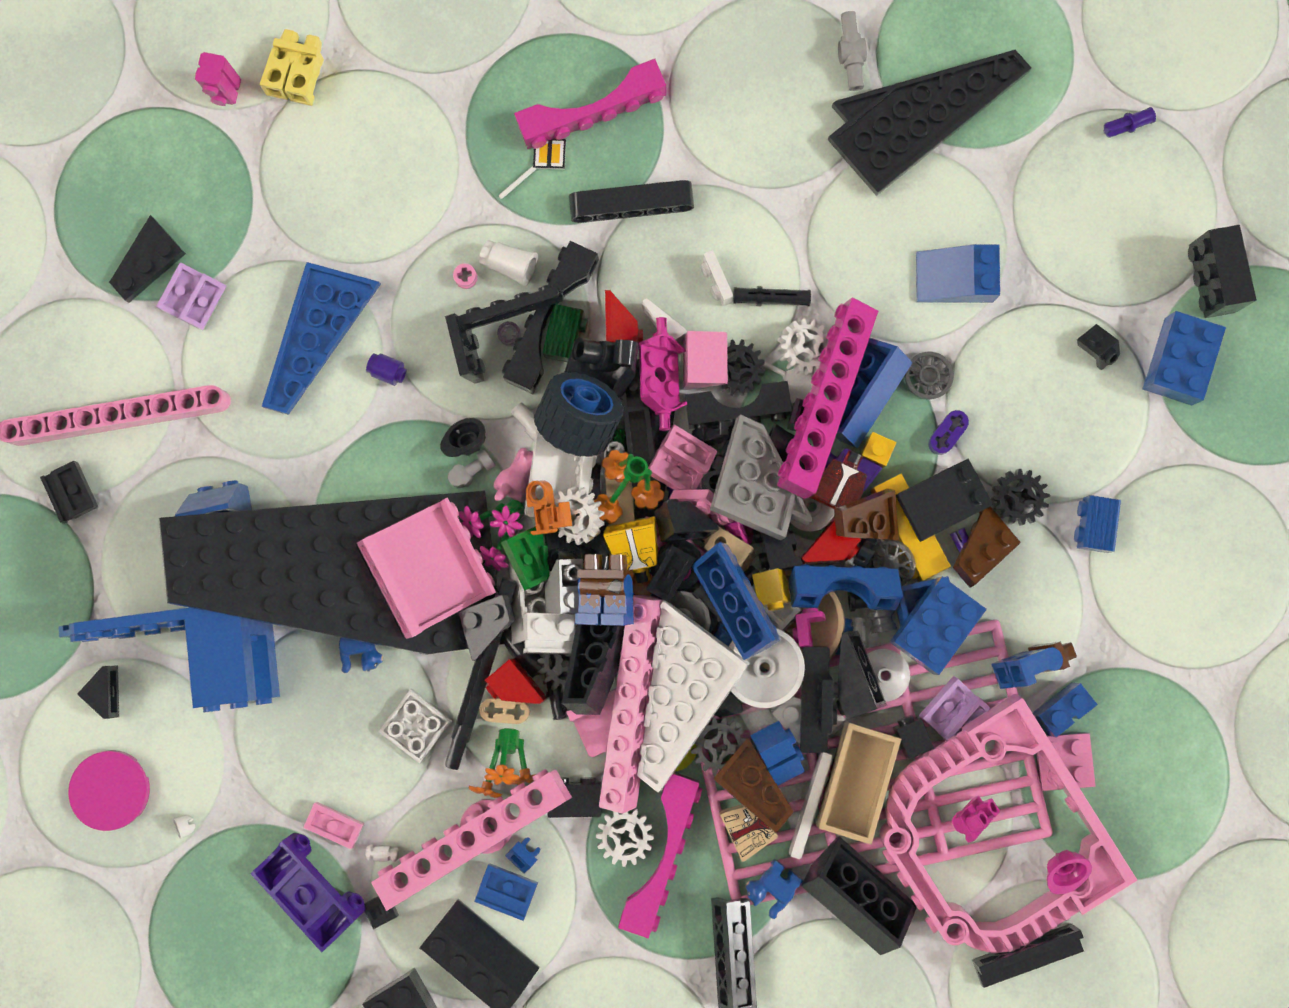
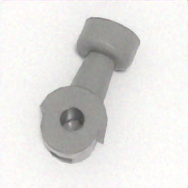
M485 448L477 453L479 459L466 466H453V469L448 473V481L454 487H469L473 481V476L485 467L486 470H490L496 466Z

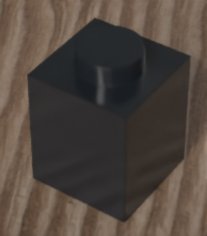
M912 715L899 719L897 721L899 725L892 727L896 737L901 739L900 746L906 758L911 759L934 749L921 718H913Z

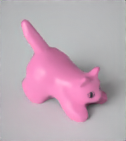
M521 448L517 452L511 466L499 473L494 481V488L497 490L494 497L496 501L502 500L506 496L521 503L526 501V488L529 484L533 451Z

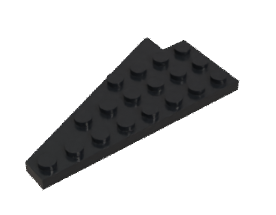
M1015 49L837 100L832 104V108L845 124L828 137V141L877 196L1028 74L1032 67Z

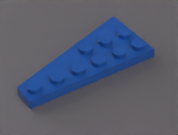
M306 262L262 403L263 408L287 415L290 414L380 287L381 283L379 281Z

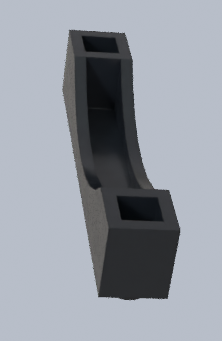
M569 241L567 247H562L558 255V261L560 262L556 270L552 269L546 282L549 283L548 285L557 286L565 297L576 288L589 282L599 261L598 253ZM553 305L537 309L534 315L530 314L524 325L526 331L523 337L519 336L513 347L515 353L511 360L508 359L502 369L505 382L532 395L544 374L541 361V342L547 320L552 313Z

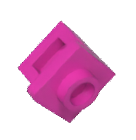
M808 608L802 610V614H795L797 628H793V638L801 649L813 646L811 623L826 621L825 614L822 611H818L817 608Z

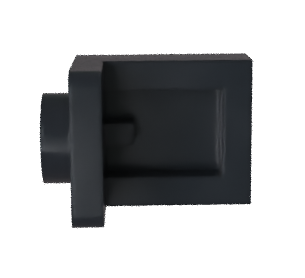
M1095 324L1077 339L1078 346L1096 359L1097 367L1100 370L1104 369L1107 365H1112L1120 355L1119 340L1098 324Z

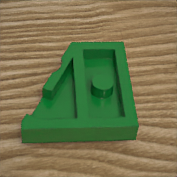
M536 526L501 542L524 591L548 580L550 576L547 564L548 546H544L543 534L532 535L530 532L536 531Z

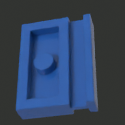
M489 863L474 902L524 921L538 882Z

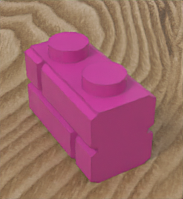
M207 52L201 53L198 62L200 67L197 68L195 80L202 87V92L209 95L210 101L216 105L236 104L238 96L236 90L240 88V76L223 55Z

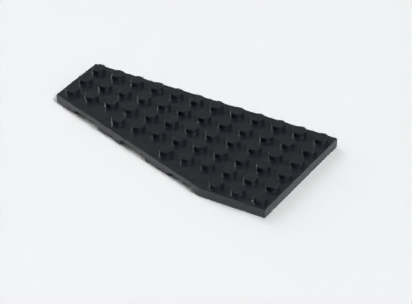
M485 490L159 518L167 603L418 652L425 655L469 649L458 612L428 627L418 635L406 639L357 542L446 498L455 504L458 512H464L465 506H468L471 514L476 511L479 516L488 511ZM457 516L460 523H462L463 520L459 516ZM489 517L481 521L484 526L482 529H479L481 537L477 538L473 534V537L470 539L473 548L477 549L479 553H482L480 551L481 546L489 551L492 547ZM483 560L481 564L485 572L492 576L495 582L494 589L498 592L495 569L492 565L485 566V560ZM496 593L488 595L464 609L493 599ZM500 640L499 645L504 644V642Z

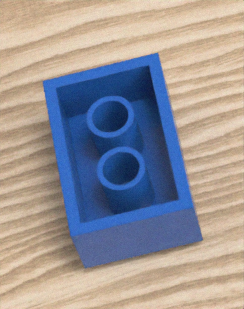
M1178 311L1164 318L1142 390L1191 406L1203 401L1226 327Z
M943 576L938 577L890 640V643L930 673L940 675L987 609Z

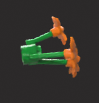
M511 728L499 730L498 739H495V749L490 767L485 769L487 775L484 778L486 781H483L481 788L469 786L471 791L498 798L502 794L492 791V780H494L495 785H499L502 781L507 785H520L525 782L531 783L534 781L532 778L534 775L530 774V769L527 768L524 739H519L520 732ZM516 749H518L521 770H519L520 777L513 774V768L508 769L506 766L507 754L516 753ZM501 752L500 765L496 766L499 753Z

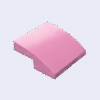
M674 424L658 448L648 469L652 471L651 476L673 490H697L703 475L708 473L717 450Z

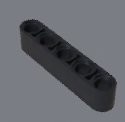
M688 180L585 190L569 194L571 221L575 223L680 213L694 209L692 183Z

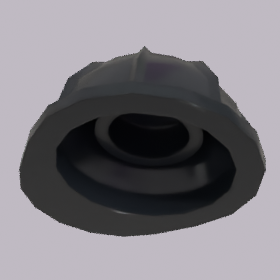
M465 418L454 423L441 440L440 449L442 453L448 457H458L460 455L470 456L480 451L486 439L484 424L475 418Z

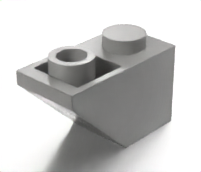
M583 559L556 560L545 585L546 613H578L579 578H577L578 569H583Z

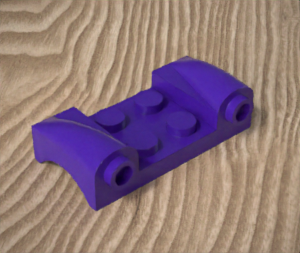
M292 833L281 841L278 847L250 874L322 953L365 912L364 900L359 894L350 891L341 896L306 858L312 851L308 837L303 834Z

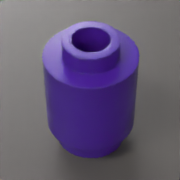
M373 353L366 366V372L370 373L371 377L393 386L397 385L398 382L402 383L407 369L404 368V362L382 353L379 355Z

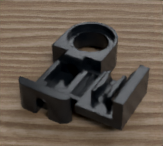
M722 421L719 422V428H698L692 431V435L709 446L721 443V441L731 438L734 423Z
M861 538L858 544L860 549L852 562L854 566L862 568L867 566L874 554L872 549L878 539Z

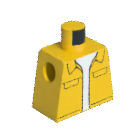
M650 517L607 526L604 531V538L611 554L626 555L627 570H633L636 583L649 581L651 576L648 567L657 565L658 557L656 518Z

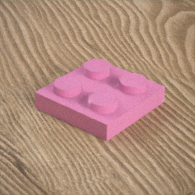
M1090 733L1062 734L1058 737L1047 736L1079 788L1096 787ZM1037 752V769L1042 791L1058 790L1050 778L1053 773L1041 754Z

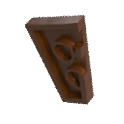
M885 489L834 509L837 536L899 540L895 490Z
M991 506L979 512L980 515L970 530L971 534L967 542L964 543L953 566L954 570L969 588L975 586L1021 543Z
M747 738L713 780L776 834L793 814V810L754 749L753 744Z

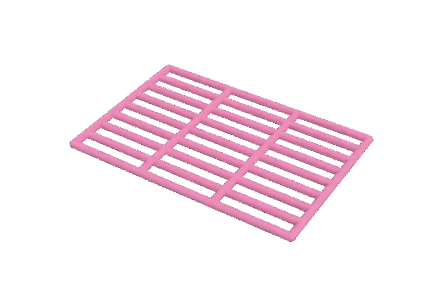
M994 619L977 623L968 635L991 631L995 644L994 647L954 655L945 668L998 657L999 661L1009 657L1000 622ZM891 643L865 649L867 654L877 649H889L898 654L901 651ZM835 655L829 660V667L839 665L840 655ZM920 664L909 666L910 676L929 672ZM881 672V679L884 681L888 680L890 677L889 672ZM995 673L961 681L969 690L998 684ZM945 685L910 692L909 687H907L906 691L899 698L886 702L887 706L871 712L902 705L905 717L912 715L913 718H916L912 703L934 698ZM801 686L794 695V697L801 699ZM1016 687L1006 688L1008 698L1013 694L1018 695ZM1007 698L986 702V704L993 708ZM742 703L743 712L726 716V718L768 708H758ZM713 715V717H715L716 720H719V719H722V718H723V717L720 718V717H717V716ZM922 719L924 726L929 727L930 725ZM889 724L872 728V730L894 735L895 732L892 727L899 724ZM769 725L744 730L740 737L751 740L750 735ZM733 733L727 734L729 742L737 743ZM722 735L718 743L712 744L713 747L725 746ZM840 736L828 738L827 749L838 747ZM944 739L932 742V745L934 748H936V746L942 744L946 740ZM702 748L704 756L710 761L708 749ZM902 749L898 750L895 761L908 759L904 756ZM1012 751L1007 752L1001 760L996 762H990L981 758L974 760L951 775L955 776L1024 760L1027 776L935 796L933 787L924 794L925 799L918 800L913 811L914 813L928 810L931 825L916 828L919 839L934 836L937 852L917 856L922 865H930L1051 837L1053 831L1034 755ZM802 753V755L806 754L810 770L782 783L778 787L781 788L811 781L818 759L817 753ZM923 753V754H921V755H919V756H916V757H915V760H917L918 758H920V757H921L922 755H924L925 753ZM702 761L700 764L731 900L739 898L749 899L748 895L741 896L738 880L763 875L771 867V862L735 869L732 854L737 853L733 842L729 843L726 826L719 813L722 810L720 801L734 797L725 789L717 791L716 783L713 780L712 768L709 767L708 770L704 771V762ZM830 765L827 777L830 775L832 765ZM896 778L890 779L887 791L890 790ZM1030 786L1034 802L1000 809V813L993 817L990 823L1037 812L1040 828L948 849L944 833L956 831L952 824V820L941 823L938 807L971 800L976 796L984 797ZM823 787V791L818 803L819 810L824 796L825 787ZM805 799L788 802L793 812L802 810ZM886 808L881 809L879 820L886 819ZM812 824L808 835L825 833L827 846L836 838L835 833L819 829L816 824ZM796 828L777 832L778 837L768 845L792 840ZM901 833L892 834L889 842H897L901 837ZM880 837L873 838L872 845L861 841L849 844L858 853L885 847ZM825 849L803 854L800 859L788 857L777 861L784 865V870L814 863ZM889 863L874 866L883 875L900 871L896 863L892 866ZM800 885L799 888H796L794 895L806 893L807 891ZM767 892L766 897L762 902H767L776 899L769 892Z

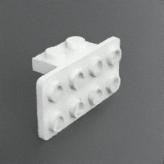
M536 430L529 483L540 480L549 482L553 488L554 496L559 494V491L565 488L569 489L572 486H577L578 490L585 487L586 495H588L593 487L591 472L596 464L597 456L580 457L565 453L547 442ZM540 485L535 490L536 497L539 500L544 495L543 488ZM526 500L524 513L528 517L535 518L534 507H527Z

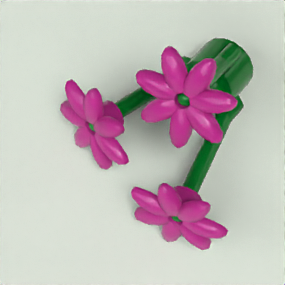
M510 500L506 505L500 503L497 507L479 516L476 511L471 514L468 506H465L464 512H459V517L463 520L461 525L468 529L471 537H473V534L477 538L481 537L479 529L484 527L481 523L482 520L492 515L497 519L492 521L490 526L500 527L498 536L502 537L499 544L496 548L491 547L490 551L483 546L480 547L482 552L480 554L482 559L485 560L484 565L487 567L492 565L497 571H500L501 567H509L503 561L506 559V556L501 553L503 548L501 542L509 537L516 536L514 529L520 530L523 528L522 524L518 521L524 516L525 508L518 500Z

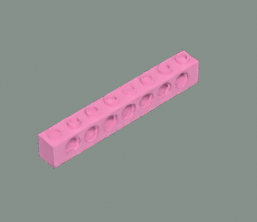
M633 595L634 624L625 625L599 802L600 808L622 814L637 807L641 780L637 773L641 761L640 751L645 733L644 721L646 707L649 703L648 692L653 674L654 647L657 644L656 633L660 622V605L665 601L662 598L648 595Z
M546 769L542 770L532 777L533 783L528 786L522 783L510 790L512 796L503 800L502 796L487 804L489 810L481 814L480 810L465 818L467 821L465 825L459 828L458 824H455L443 832L444 838L439 841L435 837L421 845L423 850L415 855L414 851H411L399 859L400 865L393 868L391 864L377 872L379 878L371 883L386 911L571 799L572 796L557 770L549 773ZM534 789L541 792V803L533 800L532 792ZM512 803L516 804L520 809L518 817L513 816L510 812ZM489 817L496 820V831L488 826ZM467 831H470L474 834V844H471L467 841ZM445 845L450 846L453 854L451 858L444 853ZM423 858L427 859L430 863L429 871L425 870L422 866ZM401 872H403V873H405V874L407 875V877H408V883H407V884H404V883L401 881V878H400Z

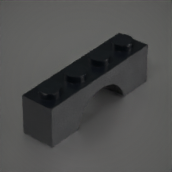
M788 381L762 384L757 398L751 404L741 408H731L721 404L716 400L711 391L685 394L689 429L710 428V426L719 425V422L722 421L735 424V420L739 415L761 423V419L771 418L772 422L783 421L787 419L786 416L792 413Z

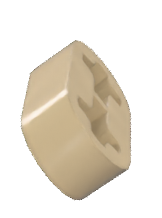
M494 698L486 699L479 709L480 715L485 721L495 723L521 724L530 715V707L527 703L501 701L500 698L496 700ZM491 702H493L495 708H503V713H495L493 717H490V713L485 712V707H489ZM517 704H519L521 710H525V715L515 719V714L507 713V709H515Z

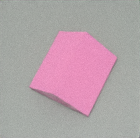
M687 331L683 338V348L685 349L683 353V389L690 390L728 384L727 333Z

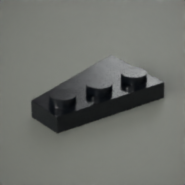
M150 215L109 283L126 302L130 303L186 253L158 221Z

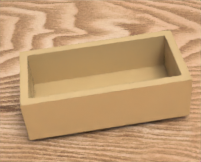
M844 722L816 820V826L819 829L872 845L900 746V738L853 723Z

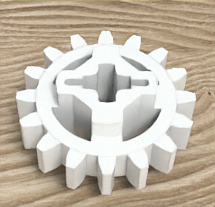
M802 319L799 324L793 321L789 327L787 326L782 331L783 335L778 338V342L783 345H780L777 351L784 354L780 361L787 360L789 363L786 368L795 367V374L797 375L804 370L805 376H808L812 371L815 373L819 369L821 362L818 356H820L828 343L826 339L827 333L823 334L822 332L824 326L815 327V320H812L809 324H807L806 319Z
M572 486L569 489L565 488L554 496L556 507H559L558 503L561 502L570 503L572 526L558 528L560 530L558 536L566 535L568 543L575 540L577 545L594 539L601 532L599 528L604 525V522L599 519V517L605 514L603 511L598 510L601 502L593 501L594 493L586 495L585 487L579 490L577 486Z
M636 808L632 813L627 811L622 814L613 811V817L606 813L604 818L607 823L600 822L598 825L603 832L596 834V838L603 841L598 844V849H606L603 857L607 858L611 855L613 857L612 864L614 865L618 859L622 860L623 867H626L627 860H631L633 865H636L637 856L645 859L646 855L643 850H651L652 848L647 841L654 839L653 834L647 833V831L652 829V824H644L647 816L643 815L639 818L637 816L638 809ZM627 819L626 823L617 826L613 824L617 820ZM636 823L642 830L643 838L636 834L634 829ZM625 830L629 831V837L632 839H627L625 842L620 841L621 836L618 833L623 834ZM607 835L614 839L616 844L614 849L610 846ZM634 847L637 849L632 853L623 854L624 850Z

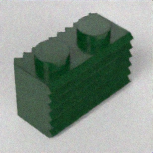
M558 304L553 305L543 348L545 358L568 362L574 341L580 337L581 333H586L588 318H585L583 309Z

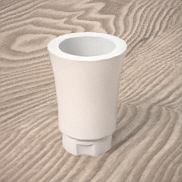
M488 240L481 249L480 263L515 280L523 286H527L535 273L538 253Z

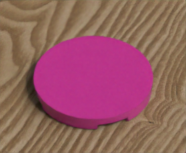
M103 751L89 756L75 769L69 783V802L76 817L88 827L100 831L116 830L133 822L144 811L149 799L150 783L149 778L146 777L143 768L136 758L122 751Z

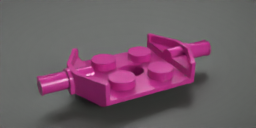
M658 317L656 318L657 333H654L653 337L639 342L640 397L642 402L655 411V415H659V430L668 431L671 430V412L687 405L686 401L680 402L678 354L684 353L685 349L672 336L668 335L667 318ZM655 371L657 372L659 379L655 376Z

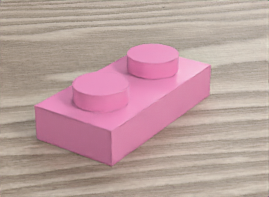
M315 802L303 828L352 849L364 823L319 802Z

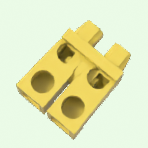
M284 29L280 39L274 38L273 48L265 66L260 86L268 96L285 100L289 98L293 102L312 106L316 80L324 61L320 53L322 42L318 36L307 35L304 45L299 44L298 33Z

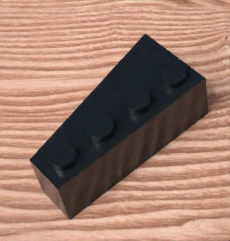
M789 527L786 538L783 540L753 529L756 544H761L762 553L758 554L761 569L766 568V571L777 568L787 570L792 569L794 566L802 565L801 557L795 556L794 553L797 550L795 533L789 530Z
M576 624L562 704L576 715L601 714L619 669L625 625Z

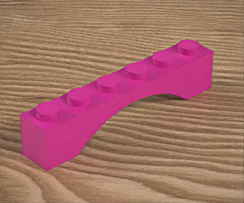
M654 58L632 67L626 78L614 91L592 104L568 109L551 108L536 104L515 112L514 115L527 149H538L546 145L547 141L551 139H564L571 132L579 129L581 131L587 130L599 121H610L617 114L625 111L628 113L636 111L641 105L648 102H659L666 96V83Z
M674 772L663 787L661 800L668 824V838L665 851L658 868L651 878L639 890L627 897L619 921V929L648 939L651 931L656 933L661 918L657 916L660 905L665 906L669 894L665 887L668 879L672 881L674 879L678 865L673 863L676 854H682L686 842L682 835L685 828L690 829L694 814L690 813L693 802L698 804L703 788L699 787V780Z

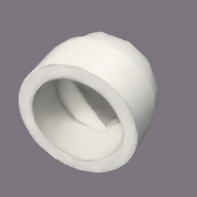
M184 815L173 819L175 830L180 839L189 836L195 830L196 824L189 825V822L194 820L190 816Z

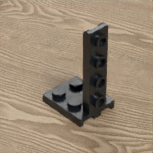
M545 285L540 287L538 292L531 294L529 292H522L516 294L512 300H496L491 302L489 307L482 309L474 307L466 310V314L458 316L454 313L445 316L459 375L474 384L484 381L483 373H485V366L483 360L478 357L477 349H479V342L477 336L472 333V329L560 303L564 299L563 292L557 286Z

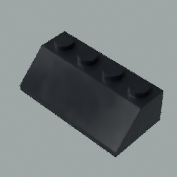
M840 836L835 838L810 866L801 885L879 955L901 948L917 909L913 900Z
M459 899L419 947L490 1008H511L540 968V966Z

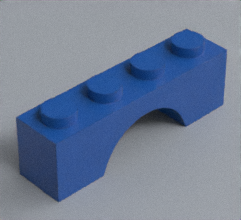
M800 565L793 567L788 579L791 606L797 608H818L826 594L837 590L849 591L858 595L867 604L869 609L896 610L903 597L898 569H888L887 567L862 568L860 566H853L848 568L833 565L825 567Z

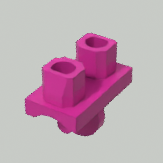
M976 796L961 811L954 815L952 824L957 832L965 834L966 841L970 843L976 840L982 831L988 827L993 817H996L1000 811L992 798L982 801L980 796Z

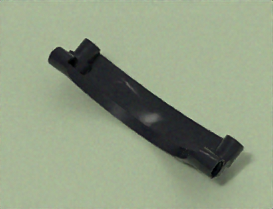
M579 337L572 345L571 354L564 372H577L596 378L614 390L618 398L621 399L635 377L639 343L630 340H615V343ZM597 463L591 472L593 487L589 494H595L593 500H596L598 495L601 494V466ZM605 520L603 521L604 525L599 528L600 534L591 541L583 542L579 545L576 544L575 540L568 543L566 535L559 537V529L557 532L544 534L545 546H548L547 564L549 571H552L556 560L583 559L584 569L585 554H602V569H609V555L612 554L604 538V531L607 527Z

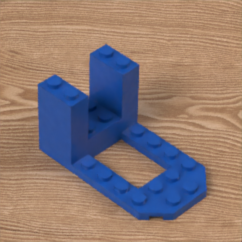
M182 608L75 622L58 627L59 638H70V642H92L102 638L135 637V632L144 631L145 635L161 634V629L170 628V632L186 631L193 708L203 707V713L220 711V705L230 704V709L248 707L247 701L255 700L256 705L272 703V698L280 697L273 624L207 610Z

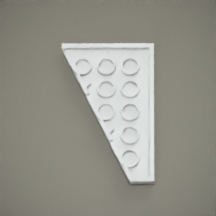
M663 601L660 605L661 615L656 633L657 644L654 647L652 662L653 674L651 685L649 686V703L646 707L644 721L645 733L643 744L641 745V761L637 773L640 779L657 792L663 789L750 664L667 601Z

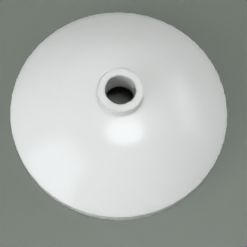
M777 628L776 630L781 640L767 650L746 659L750 664L731 690L738 699L750 706L771 708L781 705L795 695L803 681L805 671L803 654L795 640ZM732 641L729 645V648L741 656L736 645ZM762 663L769 664L770 670L767 673L760 671Z

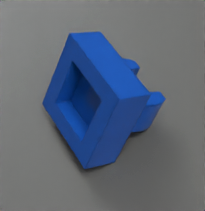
M529 837L525 838L521 843L518 841L505 855L524 874L538 860L535 857L540 852L539 847L533 852H529L526 849V844L531 840Z

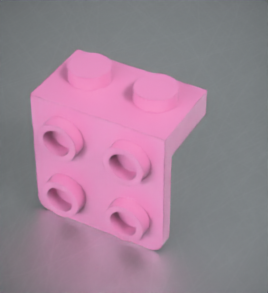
M616 688L609 692L600 715H576L571 710L567 711V715L570 721L574 722L590 757H595L607 751Z

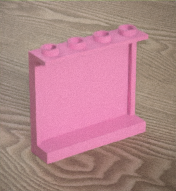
M448 498L357 542L406 639L418 635L428 627L484 597L496 593L494 589L495 582L492 576L485 572L481 564L483 563L481 554L477 549L473 548L470 542V533L464 525H461L457 517L459 516L458 509Z

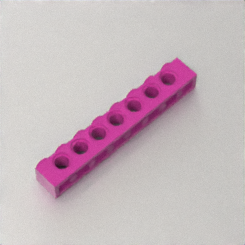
M853 297L844 304L841 303L835 311L834 317H836V321L827 333L826 339H828V343L819 356V361L821 362L819 369L815 371L811 378L813 386L804 398L802 404L805 407L803 414L799 416L795 423L794 429L797 431L787 446L786 453H788L786 462H783L778 471L780 478L777 486L803 499L817 492L879 312ZM824 392L827 393L829 400L825 397ZM816 415L820 417L821 423L816 419ZM808 437L812 440L813 446L809 444ZM799 460L804 463L805 470L801 468Z

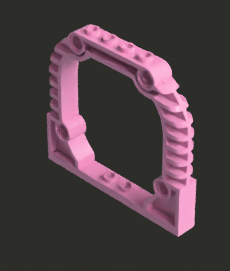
M1013 694L961 727V732L910 763L899 773L889 790L885 810L887 822L881 827L879 834L886 848L882 853L891 866L896 863L900 870L896 875L905 888L910 886L915 893L911 896V899L919 911L925 909L929 917L925 921L932 932L936 933L939 931L943 939L951 945L966 943V945L974 949L990 953L1015 951L1020 946H1027L1030 942L1042 937L1043 934L1056 928L1057 925L1065 920H1069L1076 913L1080 912L1084 915L1137 881L1026 702L1017 694ZM990 740H994V748L991 751H985V744ZM1007 751H1018L1031 755L1039 752L1053 773L1050 776L1052 782L1058 790L1063 789L1067 795V798L1064 799L1073 813L1077 812L1091 833L1081 840L1079 854L1090 861L1092 872L1087 880L1072 892L1054 894L1048 891L1011 916L995 922H976L961 905L944 900L915 854L919 847V836L910 820L918 800L929 789L980 757L990 762H996L1001 760ZM893 833H901V837L897 842H889V838ZM950 924H958L957 928L954 931L947 932V928Z

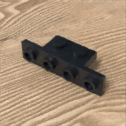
M803 647L802 654L805 671L801 683L800 751L802 753H826L828 734H832L833 725H837V710L833 709V698L838 697V685L829 674V647Z

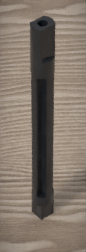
M503 577L495 597L508 595L510 605H512L516 581ZM501 637L495 644H491L485 650L484 656L480 660L474 662L445 761V766L449 769H459L466 743L470 740L487 685L485 679L490 675Z

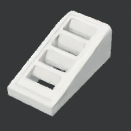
M644 299L642 301V310L657 329L656 318H667L668 335L672 336L678 343L681 342L687 330L650 300Z

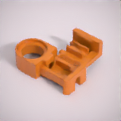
M545 480L530 482L526 488L527 507H534L536 531H530L531 534L557 532L558 528L572 526L570 503L561 502L558 503L559 507H556L553 488L549 482ZM538 485H540L544 491V495L541 500H539L535 494V490Z

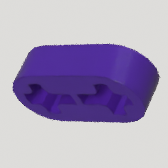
M960 410L950 412L931 435L928 441L929 449L936 455H943L949 452L969 425L968 416ZM959 417L961 419L959 423L962 427L957 426L953 431H950L949 428L953 423L950 418L955 419ZM944 434L948 435L944 442L947 447L937 448L938 442L935 438L940 439Z

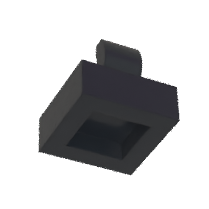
M379 896L364 903L365 914L373 929L399 915L395 906L386 911Z

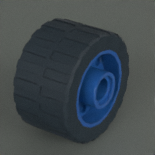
M564 372L550 379L534 415V423L540 435L555 448L575 456L592 457L593 455L601 454V452L607 449L623 416L624 407L614 390L610 389L605 383L586 374Z

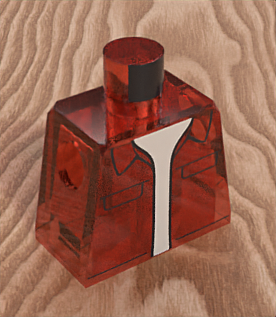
M848 451L843 463L833 459L822 474L816 494L809 498L832 509L861 499L867 474L857 469L863 457L856 452Z

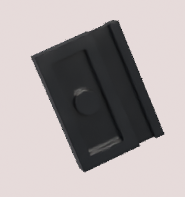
M77 461L69 462L51 471L50 474L40 477L60 523L65 524L73 518L76 519L98 508Z

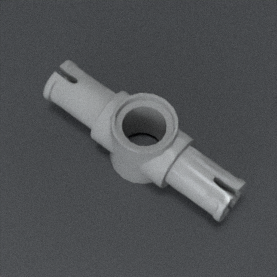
M847 11L841 14L843 36L841 41L838 42V57L840 64H844V68L847 69L849 90L858 91L864 88L862 66L867 59V46L865 38H861L857 30L856 12Z

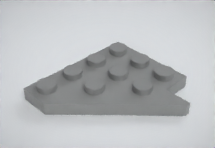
M739 415L735 420L710 510L779 540L786 538L790 519L806 526L812 523V517L802 498L777 486L780 478L778 471L783 461L764 425Z

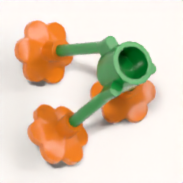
M612 450L609 452L608 457L602 460L601 465L605 469V477L608 480L615 479L621 484L612 497L600 494L596 500H593L594 502H601L598 510L605 513L599 517L600 520H606L608 523L613 524L622 516L623 510L619 506L617 499L629 482H638L637 487L632 489L631 496L635 499V505L639 508L655 509L658 506V502L664 499V492L660 489V483L655 480L650 481L652 471L648 469L647 462L643 458Z

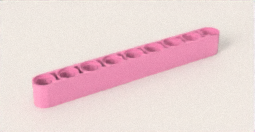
M208 385L7 419L0 423V440L16 446H24L219 413L229 408L231 398L226 391L219 387ZM219 393L218 402L212 404V397L215 394ZM190 398H194L193 406L187 409V401ZM168 402V410L162 413V405ZM143 406L142 415L137 417L136 412L138 408ZM115 411H118L117 419L112 421V414ZM90 415H92L93 420L89 425H87V418ZM67 419V426L62 430V422ZM39 424H42V429L37 434V427ZM16 428V435L12 438V431Z

